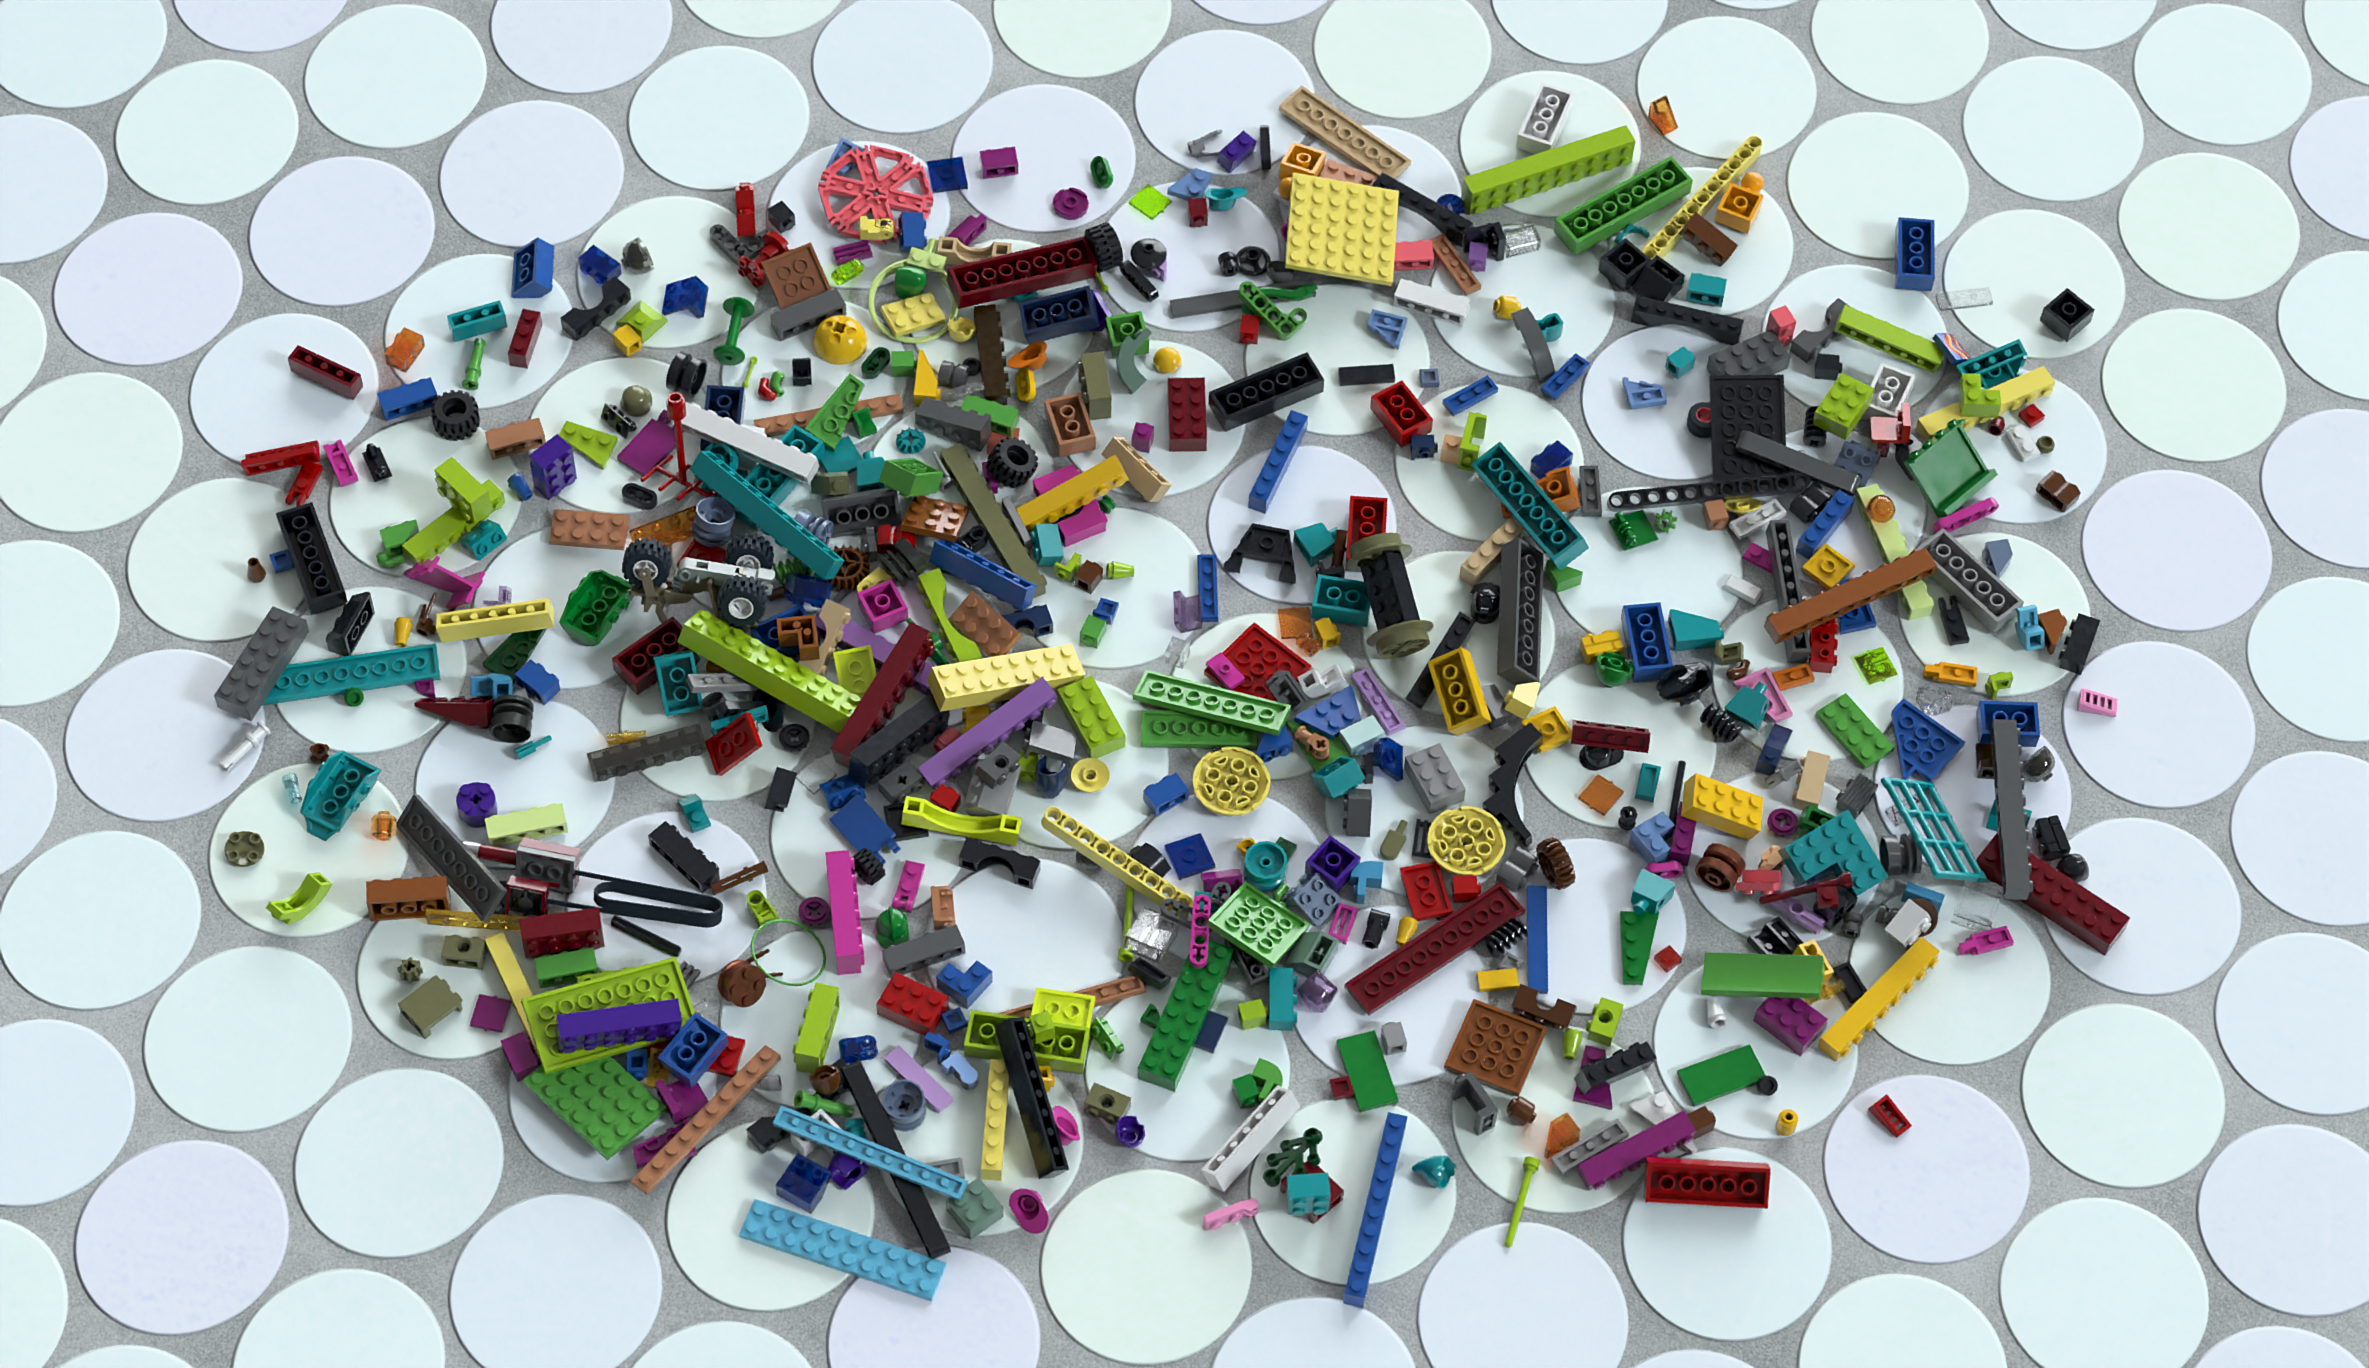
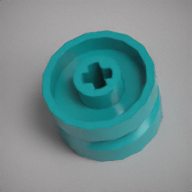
M1269 841L1253 844L1247 850L1244 857V879L1261 892H1270L1277 889L1280 884L1284 883L1287 874V854L1283 848Z

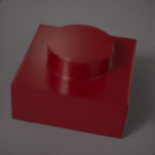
M1836 886L1816 888L1818 909L1838 908L1839 900Z
M1349 1076L1329 1080L1334 1101L1354 1097Z

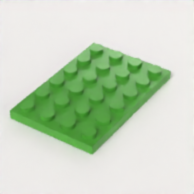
M611 1056L549 1074L544 1073L541 1065L523 1079V1084L607 1161L667 1111V1107Z

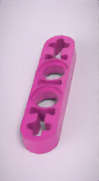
M1994 497L1987 498L1939 519L1933 524L1932 528L1936 533L1943 528L1949 533L1994 513L1999 508V504Z
M1203 894L1194 898L1189 962L1196 969L1203 968L1206 965L1208 956L1209 927L1206 924L1210 919L1211 900ZM1201 901L1204 902L1203 913H1199ZM1197 919H1204L1206 924L1202 927L1197 926L1195 923ZM1200 936L1205 939V942L1199 945L1194 942V939ZM1197 950L1201 951L1200 962L1196 961Z

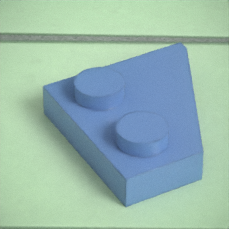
M1195 168L1170 186L1167 194L1187 201L1191 198H1203L1204 192L1207 190L1212 179V173Z

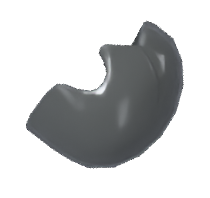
M1270 261L1267 263V275L1275 283L1288 282L1294 276V269L1285 268L1284 261Z

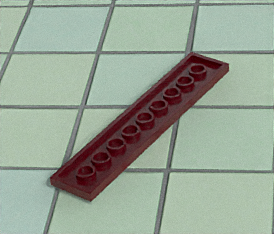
M1499 882L1346 982L1344 987L1369 1016L1482 942L1487 934H1491L1493 930H1497V927L1503 926V923L1506 921L1509 922L1510 918H1518L1523 915L1525 909L1503 883Z

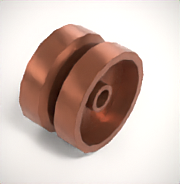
M1712 843L1705 850L1703 858L1697 863L1695 873L1708 887L1720 892H1729L1733 890L1738 878L1745 870L1746 864L1740 854L1732 848L1719 843Z

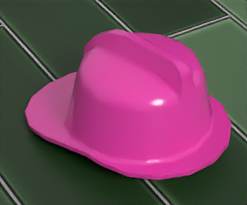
M1055 1106L1052 1113L1062 1145L1067 1146L1074 1140L1079 1141L1078 1126L1073 1115L1064 1107Z
M1023 1188L1015 1190L1010 1195L1009 1206L1020 1225L1029 1233L1038 1234L1043 1232L1048 1226L1049 1215L1043 1205L1041 1196L1034 1190Z

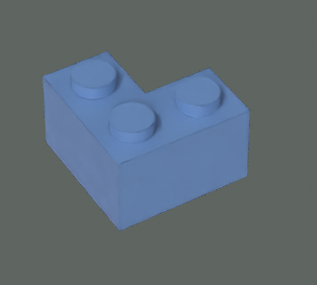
M1662 811L1633 828L1629 841L1648 864L1652 862L1664 863L1668 861L1671 850L1665 840L1672 837L1675 825Z

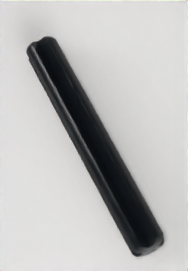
M614 915L611 919V926L674 957H678L682 951L680 946L618 915Z

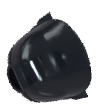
M1492 582L1479 583L1469 592L1473 594L1470 612L1476 622L1489 624L1494 622L1499 614L1500 587Z

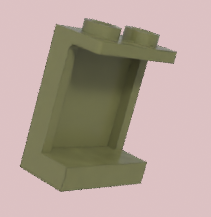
M435 975L400 1001L398 1006L400 1013L426 1039L431 1035L430 1029L454 1010L457 1009L459 1012L463 1010L461 1003L463 1000L457 992L453 993L450 990L446 980H441Z

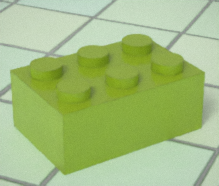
M1841 373L1816 409L1813 425L1846 440L1871 404L1874 388Z
M450 457L434 469L438 493L443 498L446 497L454 509L458 508L467 521L471 520L474 524H477L492 512L489 491L453 457Z

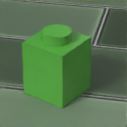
M891 351L892 377H914V369H917L918 359L914 358V351Z
M1088 615L1080 631V643L1097 649L1106 632V621Z

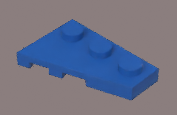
M1849 579L1840 580V585L1846 583ZM1869 603L1840 616V635L1876 627L1877 622Z

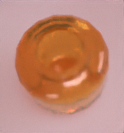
M379 811L378 814L372 816L371 834L376 840L388 841L396 835V817L391 815L389 811Z

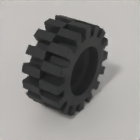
M862 848L852 856L854 857L855 872H858V876L862 877V880L866 881L868 885H874L886 875L880 860L867 848Z

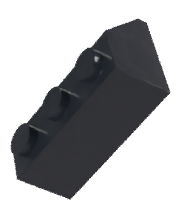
M370 592L352 595L349 602L344 604L341 616L336 618L332 632H329L326 636V643L330 652L342 656L352 655L375 614Z

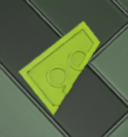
M569 421L565 422L559 433V436L574 450L583 453L587 459L593 460L603 470L618 442L617 436Z

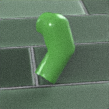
M379 552L376 555L378 564L387 568H394L406 563L402 554L393 558L388 557L385 552Z

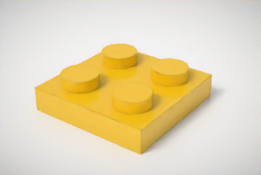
M1825 543L1802 566L1801 571L1827 590H1830L1854 569L1855 564Z
M1556 706L1527 718L1521 723L1522 727L1531 722L1543 735V744L1537 748L1540 754L1571 741L1572 731Z

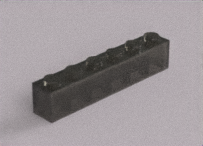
M700 723L590 752L587 753V759L594 782H602L612 777L625 776L628 773L643 771L653 766H662L668 762L681 761L690 756H699L707 752Z

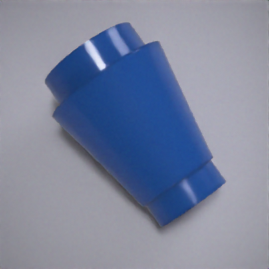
M515 473L508 478V487L523 501H527L533 496L523 475Z

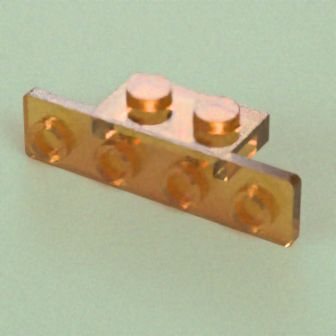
M694 506L630 530L632 542L634 543L638 538L642 540L643 537H647L648 540L655 538L656 542L660 540L663 546L666 545L668 547L673 543L685 541L687 538L692 537V531L689 527L693 526L695 517Z

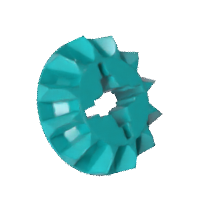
M909 427L907 430H901V433L897 434L896 445L903 453H918L926 444L923 432L918 431L917 428L911 429ZM909 436L913 439L912 445L909 443Z

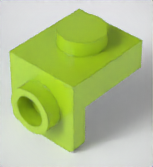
M1075 552L1066 566L1056 562L1054 564V574L1062 580L1071 582L1083 565L1082 555Z
M1998 672L1989 675L1988 681L1985 683V691L1990 695L1991 700L1996 699L1998 690L2011 687L2013 681L2012 672Z

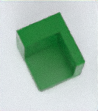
M869 407L852 413V424L860 439L877 433V428L871 419Z

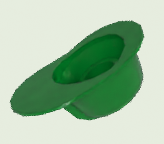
M889 906L888 909L878 916L876 921L877 937L883 949L891 945L902 944L909 939L908 920L903 912Z

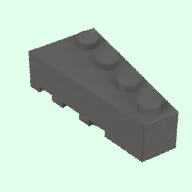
M927 397L924 398L915 412V424L919 427L931 430L939 436H945L955 443H961L971 450L981 452L991 437L990 414L985 413L984 416H981L975 410L963 411L957 405L948 407L946 402Z

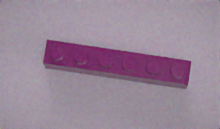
M1683 1110L1578 1164L1576 1170L1588 1191L1593 1188L1598 1190L1605 1186L1606 1181L1610 1179L1612 1181L1618 1180L1623 1176L1622 1173L1628 1170L1633 1172L1640 1168V1164L1646 1161V1157H1658L1663 1152L1668 1154L1676 1149V1145L1680 1143L1685 1145L1691 1142L1696 1130Z

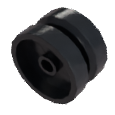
M678 352L668 369L666 388L674 392L681 390L683 395L690 398L695 397L704 382L707 372V361L699 357L692 359L689 353Z

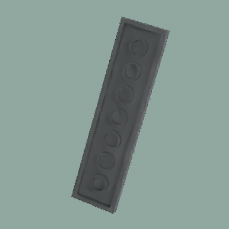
M413 794L395 826L440 876L447 877L448 885L482 922H488L507 890L420 795Z

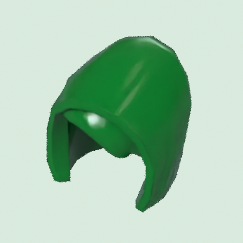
M913 266L899 267L895 274L896 296L907 299L921 295L927 283L925 271Z

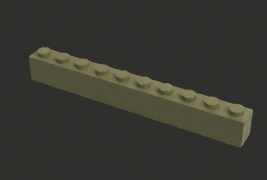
M958 443L940 451L942 464L954 480L953 484L966 505L969 506V510L978 525L986 529L987 540L1004 568L1037 585L1034 598L1045 594L1047 585L1045 576L1043 574L1040 575L1038 572L1037 563L1031 560L1027 547H1023L1019 534L1013 531L1010 519L1005 518L1002 506L996 503L993 491L988 490L985 478L983 476L980 477L978 467L975 462H971L968 450L966 448L963 449L962 445Z

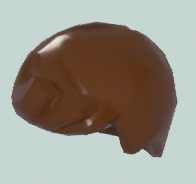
M831 1065L819 1066L813 1076L809 1075L812 1088L822 1095L835 1092L840 1085V1072L837 1067Z

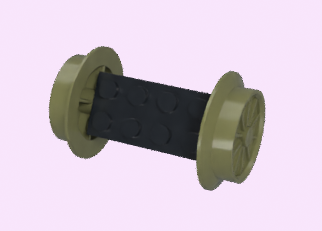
M1398 533L1376 534L1352 544L1349 548L1351 559L1346 562L1345 566L1349 571L1362 573L1378 630L1368 637L1367 645L1375 647L1378 657L1382 659L1400 658L1426 648L1430 644L1428 633L1433 629V623L1428 620H1420L1406 571L1404 559L1412 553V547L1403 544Z

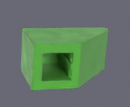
M416 519L379 530L387 556L391 558L404 554L402 545L419 532Z

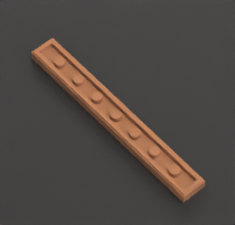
M1132 975L1072 993L1096 996L1094 1007L1144 994L1146 989L1142 979ZM1033 1004L997 1014L1029 1018Z

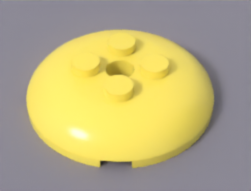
M1223 747L1219 751L1209 752L1198 762L1193 774V788L1198 800L1207 809L1222 816H1242L1256 810L1265 801L1270 790V773L1265 767L1263 760L1253 752L1239 747Z
M1460 806L1457 809L1445 810L1434 819L1428 831L1427 844L1434 861L1447 872L1458 876H1477L1488 872L1499 863L1505 851L1506 838L1501 824L1493 815L1477 807Z

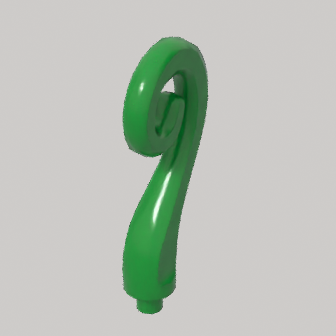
M1305 283L1295 289L1261 287L1258 289L1265 296L1288 301H1303L1312 297L1313 291L1318 288L1315 283L1311 285ZM1259 301L1256 303V306L1261 308L1264 304ZM1242 303V314L1254 315L1252 311L1244 303ZM1269 314L1268 318L1271 319L1273 314Z

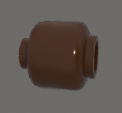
M1522 1096L1513 1097L1506 1108L1508 1119L1519 1126H1525L1527 1123L1532 1124L1537 1115L1534 1112L1535 1104Z

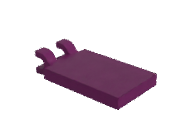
M665 409L660 413L657 421L652 418L617 455L619 462L641 476L647 474L676 448L674 425L673 428L668 426L671 419L668 418Z

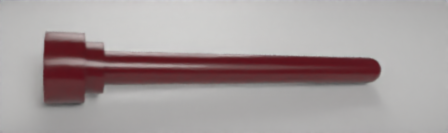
M1850 871L1842 873L1836 879L1762 896L1759 898V903L1767 904L1816 892L1817 887H1835L1840 885L1845 888L1853 887Z

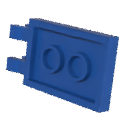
M859 794L854 796L829 819L858 852L862 848H867L872 854L876 855V858L880 860L882 865L886 861L878 852L887 845L895 854L901 850L893 840L896 834Z

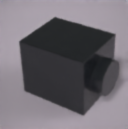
M783 201L767 209L768 220L781 234L796 225L795 214Z
M1817 353L1815 379L1836 381L1838 373H1842L1843 363L1839 362L1840 355Z

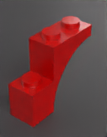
M740 182L739 185H736L735 189L737 236H756L754 185H750V182Z

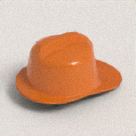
M1035 341L1009 359L1008 366L1014 369L1023 367L1031 371L1039 369L1047 360L1045 353L1047 344L1044 341Z

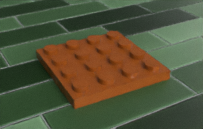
M1473 999L1444 1064V1069L1460 1075L1472 1071L1479 1082L1519 1097L1548 1027Z

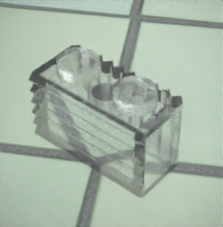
M1522 224L1515 229L1506 228L1503 230L1506 236L1504 253L1506 258L1540 249L1541 238L1534 224Z

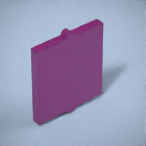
M479 994L470 1027L502 1033L511 1000L497 998L496 995L492 997Z

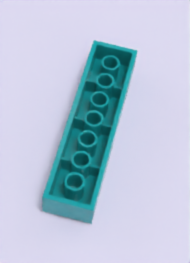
M1498 442L1471 463L1477 476L1559 571L1589 549L1583 536L1501 442Z

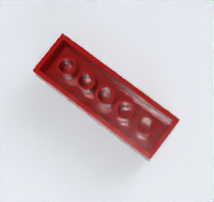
M1646 1157L1643 1197L1645 1202L1768 1209L1771 1168L1768 1163Z

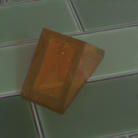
M1667 95L1650 102L1648 119L1662 135L1678 128Z

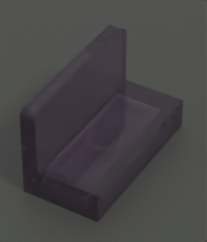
M499 586L498 601L483 600V604L486 606L510 604L512 588Z
M1181 590L1174 591V624L1180 633L1202 629L1200 595L1185 597Z

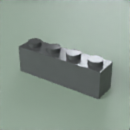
M837 288L828 290L818 296L810 297L806 301L774 312L770 315L771 327L781 342L818 327L822 321L831 316L847 315L846 303Z
M957 924L945 926L939 931L928 932L922 937L908 939L902 944L891 945L882 950L883 961L890 978H892L895 972L905 975L966 953L965 942Z

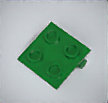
M1643 510L1628 515L1617 512L1615 518L1609 520L1624 551L1658 540Z

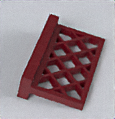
M1572 719L1571 744L1648 753L1651 735L1649 729Z

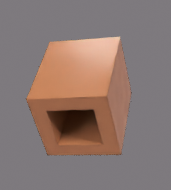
M1723 499L1704 502L1702 513L1708 530L1726 528L1729 516Z

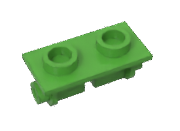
M1095 1017L1090 1026L1091 1035L1096 1039L1109 1060H1111L1115 1052L1120 1054L1124 1051V1044L1117 1035L1110 1036L1114 1031L1107 1020Z

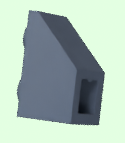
M2008 539L1986 542L1984 550H1982V558L1986 561L1987 568L2000 579L2010 565L2013 556Z

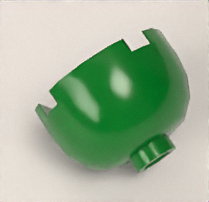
M1605 652L1604 655L1600 653L1594 666L1595 675L1605 687L1622 686L1629 680L1632 674L1633 663L1631 661L1630 663L1626 662V657L1617 653Z

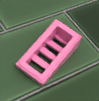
M2081 688L2077 711L2116 717L2118 699ZM2101 702L2104 703V707L2100 706ZM2108 703L2112 704L2111 709H2107Z

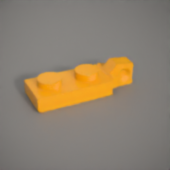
M1940 662L1939 664H1934V666L1925 664L1923 677L1933 678L1937 682L1976 687L1978 668Z

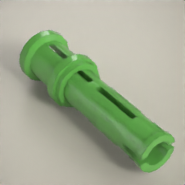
M479 338L475 339L470 364L465 368L466 376L462 381V386L467 390H476L479 386L478 378L482 373L480 365L486 341L482 338L480 339V344L478 343Z
M799 1090L794 1097V1106L796 1108H808L811 1112L822 1109L825 1112L851 1118L853 1113L848 1111L854 1112L853 1105L822 1099L819 1094L810 1095Z

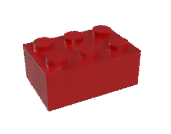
M1403 380L1371 396L1370 409L1400 447L1411 443L1412 435H1426L1432 432L1433 418Z
M895 972L876 1003L877 1015L926 1036L927 1032L933 1034L942 1019L941 1014L946 1013L949 1008V1000L947 995Z

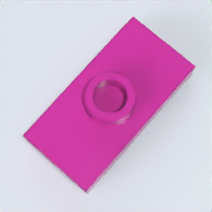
M1221 652L1206 662V666L1228 690H1233L1245 681V677Z

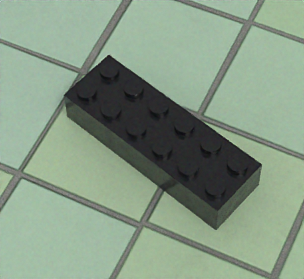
M1308 352L1210 391L1208 405L1226 432L1322 393L1324 391V378Z
M310 502L276 513L279 528L311 615L343 606L348 602L346 593L313 503Z
M931 692L853 750L850 756L848 775L864 789L874 785L884 774H889L896 765L902 764L908 756L917 753L921 746L925 743H930L937 734L943 733L948 728L950 710L940 712Z

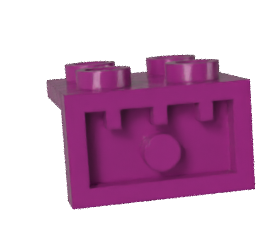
M663 1079L655 1082L656 1093L667 1107V1112L675 1125L696 1115L709 1102L698 1082L692 1089L679 1080L670 1085H665Z

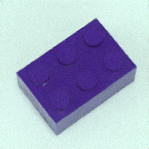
M558 434L529 455L533 485L548 500L559 495L561 490L572 485L577 479L572 447Z

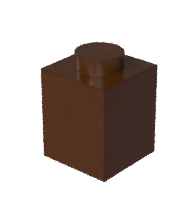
M1086 560L1075 575V586L1092 594L1103 578V568L1096 562Z
M1706 1106L1687 1114L1696 1130L1693 1140L1714 1130L1716 1118L1713 1112L1709 1111Z

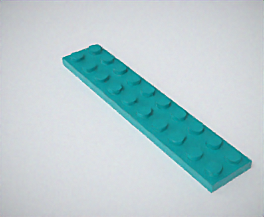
M436 643L289 664L262 706L345 694L346 690L351 687H357L361 691L414 684L415 681L433 679V681L441 680Z

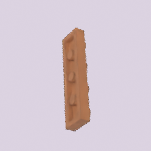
M1445 234L1428 240L1432 241L1433 253L1464 296L1481 290V284Z

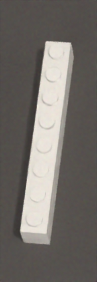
M685 402L686 417L681 420L683 431L714 444L724 443L734 448L736 453L808 485L811 483L819 468L815 455L811 453L805 454L792 445L789 447L779 439L768 438L763 432L752 431L744 424L738 425L728 417L722 418L712 410L706 411L701 409L696 403L690 404Z

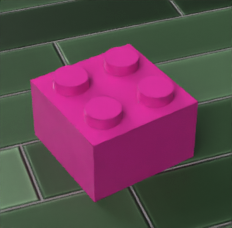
M892 579L857 593L858 606L874 634L905 622L908 618V608Z

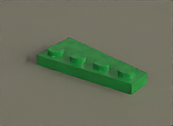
M1620 911L1623 985H1643L1659 912L1656 914L1644 912L1642 915H1639L1635 911Z

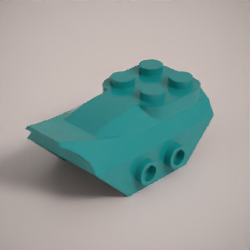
M343 750L328 757L326 762L320 765L316 776L309 781L300 813L305 817L307 832L324 841L340 832L351 814L357 811L360 802L370 793L382 770Z

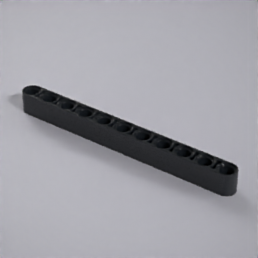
M1791 473L1618 491L1610 495L1607 500V507L1612 512L1697 504L1718 499L1726 501L1801 493L1809 486L1810 477L1806 473ZM1796 479H1802L1805 486H1799L1796 483ZM1778 481L1785 482L1786 488H1780ZM1759 483H1765L1768 486V490H1762ZM1741 485H1747L1750 491H1742ZM1725 486L1729 487L1731 494H1725L1722 488ZM1704 489H1711L1713 495L1707 496L1704 493ZM1687 490L1692 491L1694 498L1687 497L1685 492ZM1667 493H1674L1676 499L1670 500L1667 497ZM1650 494L1656 495L1657 501H1650L1648 496ZM1636 496L1639 499V503H1632L1630 497ZM1617 498L1620 500L1621 505L1615 506L1611 500Z
M857 1060L841 1067L842 1076L874 1143L906 1156L861 1061ZM889 1173L928 1256L933 1260L950 1253L951 1249L922 1187Z

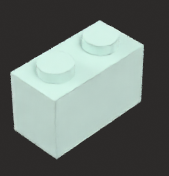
M1374 715L1340 730L1339 738L1352 758L1356 755L1364 754L1366 750L1372 747H1379L1384 742L1385 732Z

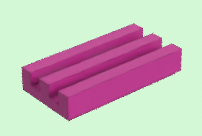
M1339 903L1328 935L1339 939V941H1342V944L1346 945L1358 908ZM1344 909L1345 912L1341 924L1339 926L1337 934H1333L1341 910ZM1349 911H1351L1352 915L1345 935L1341 936Z

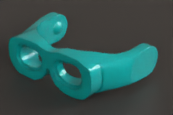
M1631 223L1624 232H1621L1616 237L1614 242L1620 243L1623 237L1630 233H1639L1645 238H1648L1650 234L1644 228Z

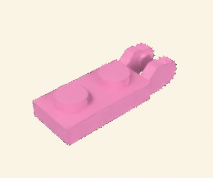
M1252 1198L1204 1215L1203 1226L1205 1231L1219 1229L1228 1222L1235 1223L1243 1216L1251 1218L1258 1213V1201Z

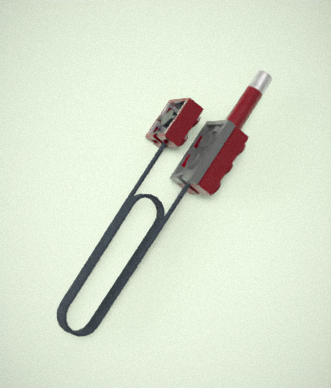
M523 837L517 850L463 841L479 859L516 866L515 876L511 875L507 882L505 912L507 917L520 919L548 915L549 904L582 910L598 908L548 899L549 889L573 894L579 882V876L609 881L600 883L594 888L593 900L599 906L600 913L704 928L715 927L722 921L723 904L716 897L580 871V868L577 866L580 862L581 848ZM603 892H616L709 910L712 913L606 899L599 896V894Z

